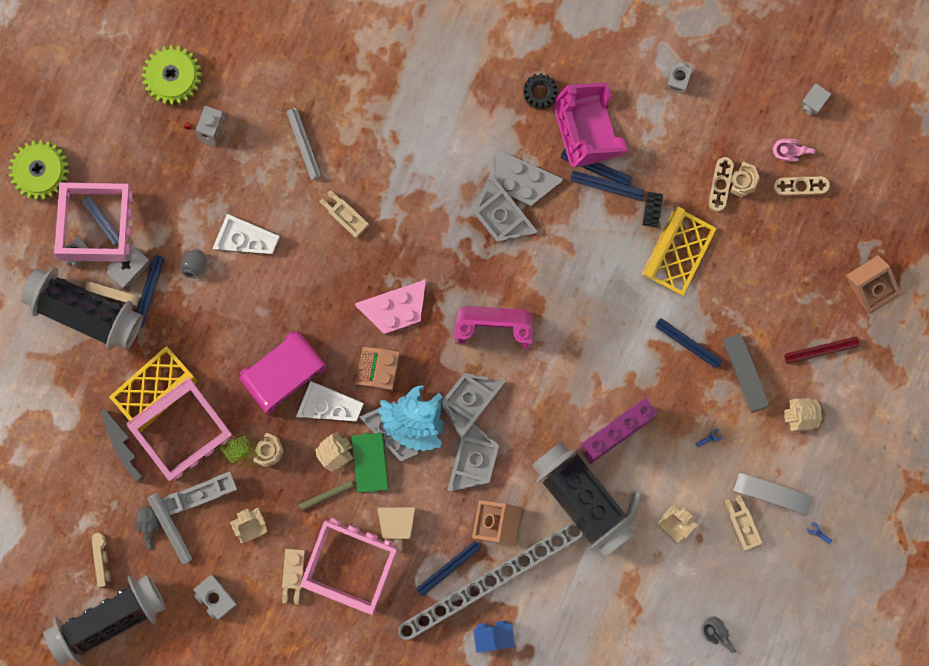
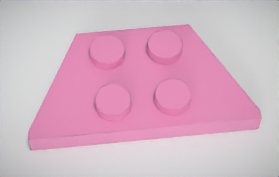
M422 280L355 303V305L385 335L421 322L426 282Z

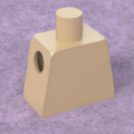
M415 507L378 508L382 538L395 542V546L399 547V551H403V539H411Z

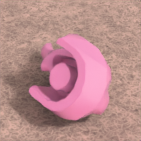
M796 139L777 140L772 149L776 158L787 162H796L799 159L794 156H800L805 153L815 154L816 150L806 146H796L799 142Z

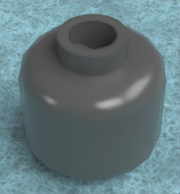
M193 249L184 253L180 269L184 276L196 279L203 275L208 260L202 251Z

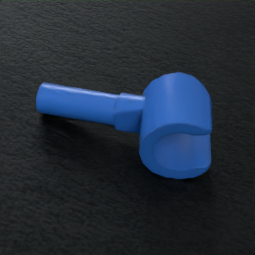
M714 429L707 438L697 442V447L710 441L717 442L722 439L723 436L719 438L714 437V432L719 429Z
M812 522L811 524L817 530L812 532L807 528L810 535H817L830 544L832 540L819 530L817 523Z

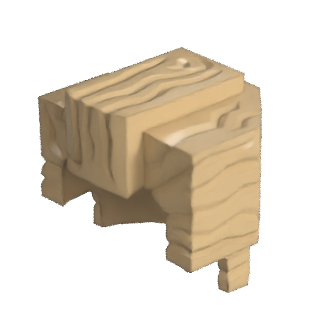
M742 162L739 171H735L732 175L730 184L733 186L730 193L739 197L754 193L760 179L755 166Z
M802 398L790 400V409L784 410L785 422H790V431H807L819 427L822 415L821 406L816 399Z
M335 432L323 440L320 446L315 449L316 456L326 469L333 472L354 459L349 452L353 446L349 443L348 438H341L338 432Z
M269 433L265 434L264 441H260L257 444L255 452L258 454L253 462L266 468L279 463L284 452L279 438Z
M674 505L666 511L658 522L659 526L678 543L683 538H687L698 526L691 519L693 515L685 508L679 511Z
M247 508L240 511V513H237L238 519L230 522L236 537H239L241 543L253 540L268 532L265 526V519L259 508L255 510Z

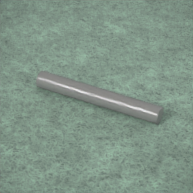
M635 492L625 517L627 518L630 514L632 515L628 523L630 526L643 495L639 492Z

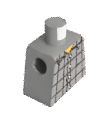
M205 106L196 128L197 141L216 147L227 113Z

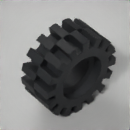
M539 73V75L534 74L533 77H529L523 89L526 103H529L530 107L533 106L537 110L538 108H541V110L545 109V107L549 108L554 103L558 92L554 79L550 78L547 74L543 75V73ZM544 85L548 90L547 95L544 98H537L533 94L535 86Z
M647 193L643 226L658 228L663 194Z

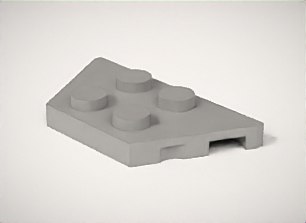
M498 149L495 151L496 180L512 199L532 207L539 199L547 195L563 181L562 178Z
M491 174L473 210L474 215L496 242L537 233L538 231Z
M464 373L442 400L444 410L462 439L503 388L506 381L502 379L499 381L490 380L488 377H477L473 374Z
M475 424L464 438H461L448 491L490 483L499 445Z

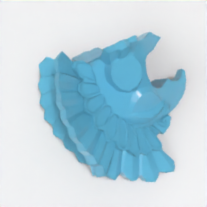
M417 386L406 397H401L397 401L398 404H391L386 400H381V408L378 409L382 423H384L383 428L386 430L387 436H392L401 445L406 446L408 449L413 448L415 451L421 450L425 452L426 450L441 447L442 442L437 438V434H442L444 429V421L440 419L443 400L440 393L430 401L422 402L420 393L424 386Z

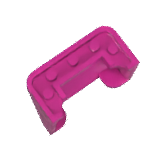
M608 83L567 85L554 101L555 115L568 160L572 167H581L620 157L628 151L626 141L622 137L615 138L606 106L612 99V92L609 89Z
M463 306L458 310L454 335L455 344H465L466 339L475 336V326L513 329V338L521 343L522 349L532 348L533 315L528 310Z
M294 331L290 332L285 337L286 340L254 366L251 368L248 366L239 373L241 375L239 380L267 415L276 410V403L282 404L283 400L303 384L316 377L314 373L318 374L320 372L321 374L328 369L325 362L299 331L296 333Z

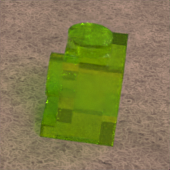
M244 435L239 438L234 437L226 444L228 446L226 449L222 446L220 450L232 464H235L251 451L249 447L251 443Z

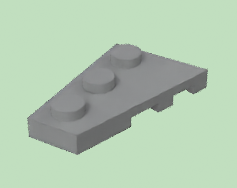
M378 409L360 416V419L373 433H383L384 444L400 462L418 455V452L413 448L408 449L406 446L401 445L399 441H395L392 436H387Z

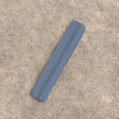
M91 197L82 201L83 205L113 245H118L119 234Z

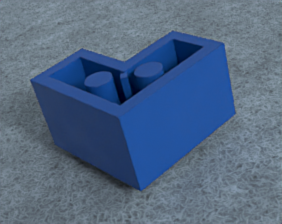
M507 620L498 621L496 626L488 627V623L476 625L477 629H473L476 653L515 647L512 623L508 624Z

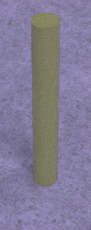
M350 480L298 505L301 511L306 510L353 488L354 485Z

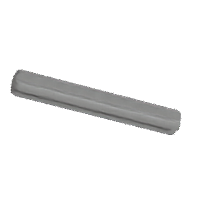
M297 108L289 109L287 115L309 176L312 180L321 177V173Z
M157 493L152 494L148 497V501L181 563L186 564L190 562L192 557Z

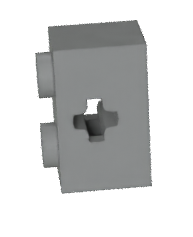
M131 245L126 262H111L107 267L108 271L106 273L126 291L151 262ZM126 263L130 264L131 266L129 270L127 268L125 269L124 265Z

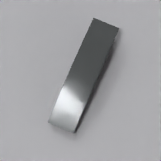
M741 333L722 339L750 412L754 413L768 408L769 404Z
M103 408L101 414L113 448L134 480L139 483L145 477L132 464L138 458L126 445L131 438L111 414Z

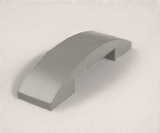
M230 471L160 499L169 516L227 495L237 490Z
M742 473L738 474L733 489L734 492L781 506L805 516L808 514L813 497Z

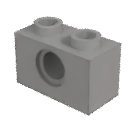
M212 574L193 589L196 592L195 598L200 604L203 602L208 607L206 611L213 619H222L238 605ZM212 593L219 595V601L216 604H212L209 600Z

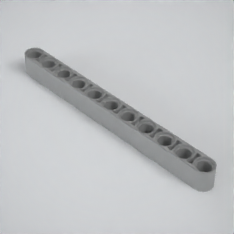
M571 523L402 623L398 628L399 636L404 640L416 637L579 540L583 533L580 530L579 536L572 537L569 534V529L572 526L577 527V525ZM555 536H560L563 539V545L560 547L554 546L552 539ZM539 546H543L547 550L546 555L543 557L537 556L535 552ZM527 556L530 559V564L527 567H522L519 564L520 557ZM505 566L513 568V574L510 577H506L502 573V569ZM488 576L496 578L497 583L495 586L489 587L486 585L485 580ZM471 586L479 587L480 593L478 596H470L469 588ZM457 595L463 598V604L459 607H455L452 604L453 597ZM440 605L446 608V614L442 617L437 616L435 613L436 607ZM423 615H426L430 620L426 627L420 626L418 622L419 618ZM406 625L411 626L413 630L412 635L409 637H405L402 634V628Z

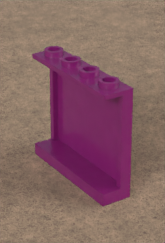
M644 398L584 441L579 449L589 463L592 464L653 420L652 417L658 413L648 399Z

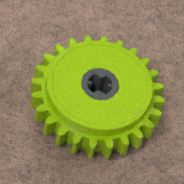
M170 45L169 50H166L165 46H163V51L160 52L156 49V55L150 54L151 60H145L148 66L142 67L143 71L146 72L141 74L142 78L146 79L142 83L144 86H148L145 90L147 93L151 92V98L157 96L156 101L158 103L162 99L164 105L168 101H170L172 106H174L175 101L181 105L182 99L188 102L187 96L194 97L193 90H199L196 84L202 83L198 79L202 77V73L198 72L201 70V66L196 65L198 63L197 58L193 59V53L188 54L186 48L181 51L180 46H177L176 50H174L173 46ZM169 74H175V77H169Z
M33 140L31 146L25 143L26 148H18L19 154L13 153L16 157L15 160L10 159L13 166H9L8 169L13 171V173L8 175L10 178H14L11 184L17 185L15 189L17 191L21 190L20 194L22 196L27 194L28 199L34 196L35 200L38 201L41 196L43 200H46V195L53 198V192L59 194V184L63 181H68L65 175L70 174V172L65 168L69 167V164L64 162L67 160V157L65 155L61 156L63 151L61 149L57 151L58 147L55 144L51 147L49 141L45 145L42 140L39 141V144H36ZM38 167H41L42 170L38 174L36 171H38Z

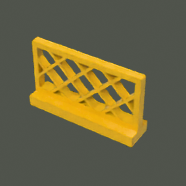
M680 207L674 208L641 276L684 296L717 228L685 212ZM684 217L691 220L693 228L683 229L682 221ZM701 227L709 229L710 232L707 238L700 239L697 229ZM694 230L697 241L688 243L685 232ZM682 234L685 245L675 247L674 237ZM698 243L700 252L698 255L692 256L689 245ZM686 247L689 258L680 260L676 249ZM673 251L676 262L667 264L665 255L667 252ZM690 259L692 269L684 273L681 262ZM678 264L681 274L671 277L668 266ZM665 268L668 279L660 280L655 277L658 269ZM682 276L684 285L679 290L674 287L672 279Z
M166 346L110 395L109 398L130 421L133 419L130 415V406L140 407L139 413L144 411L143 407L148 408L190 377L194 384L198 380ZM166 353L171 356L170 365L161 364V358ZM150 367L157 368L156 377H146L147 370ZM160 368H170L169 378H159ZM173 368H181L185 372L180 378H173ZM142 380V390H132L133 382ZM146 380L156 381L155 391L145 390ZM159 381H169L168 388L165 391H158ZM121 393H128L127 403H119L116 398ZM132 393H141L140 403H131ZM145 394H154V401L150 404H144ZM172 404L140 426L138 430L142 432Z

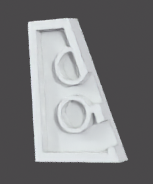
M227 214L213 249L273 254L280 236Z
M310 381L296 417L357 421L364 403Z

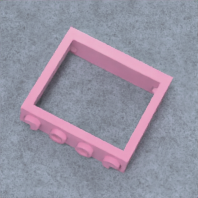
M59 184L54 250L57 261L126 262V257L130 251V243H127L128 237H131L129 220H132L133 214L132 208H130V202H133V191H130L129 184ZM70 194L122 195L119 249L66 248Z
M190 377L127 422L128 428L169 481L183 475L182 471L188 467L193 468L196 466L201 457L211 455L215 451L214 448L219 444L222 446L227 443L232 435ZM191 390L221 429L222 433L169 471L138 428Z
M327 519L323 523L300 586L373 615L382 596L399 547L395 546L396 543L393 541L377 539L378 536L373 533L367 532V534L359 532L360 529L358 527L341 525L342 521L338 519ZM331 528L390 551L372 603L312 579Z

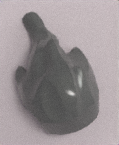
M143 506L136 514V525L138 532L142 531L145 534L144 540L148 550L153 549L152 537L154 529L157 533L160 531V522L151 506Z
M717 617L707 618L702 625V632L706 640L715 645L718 644L719 640L729 651L735 653L736 650L728 639L730 635L724 626V622Z

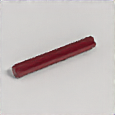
M852 337L786 353L784 359L786 364L856 348L860 346L858 337Z

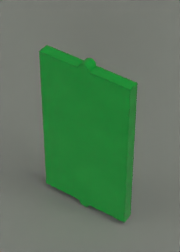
M366 432L364 435L352 436L357 492L371 491V493H374L378 490H388L383 433L369 434V432Z

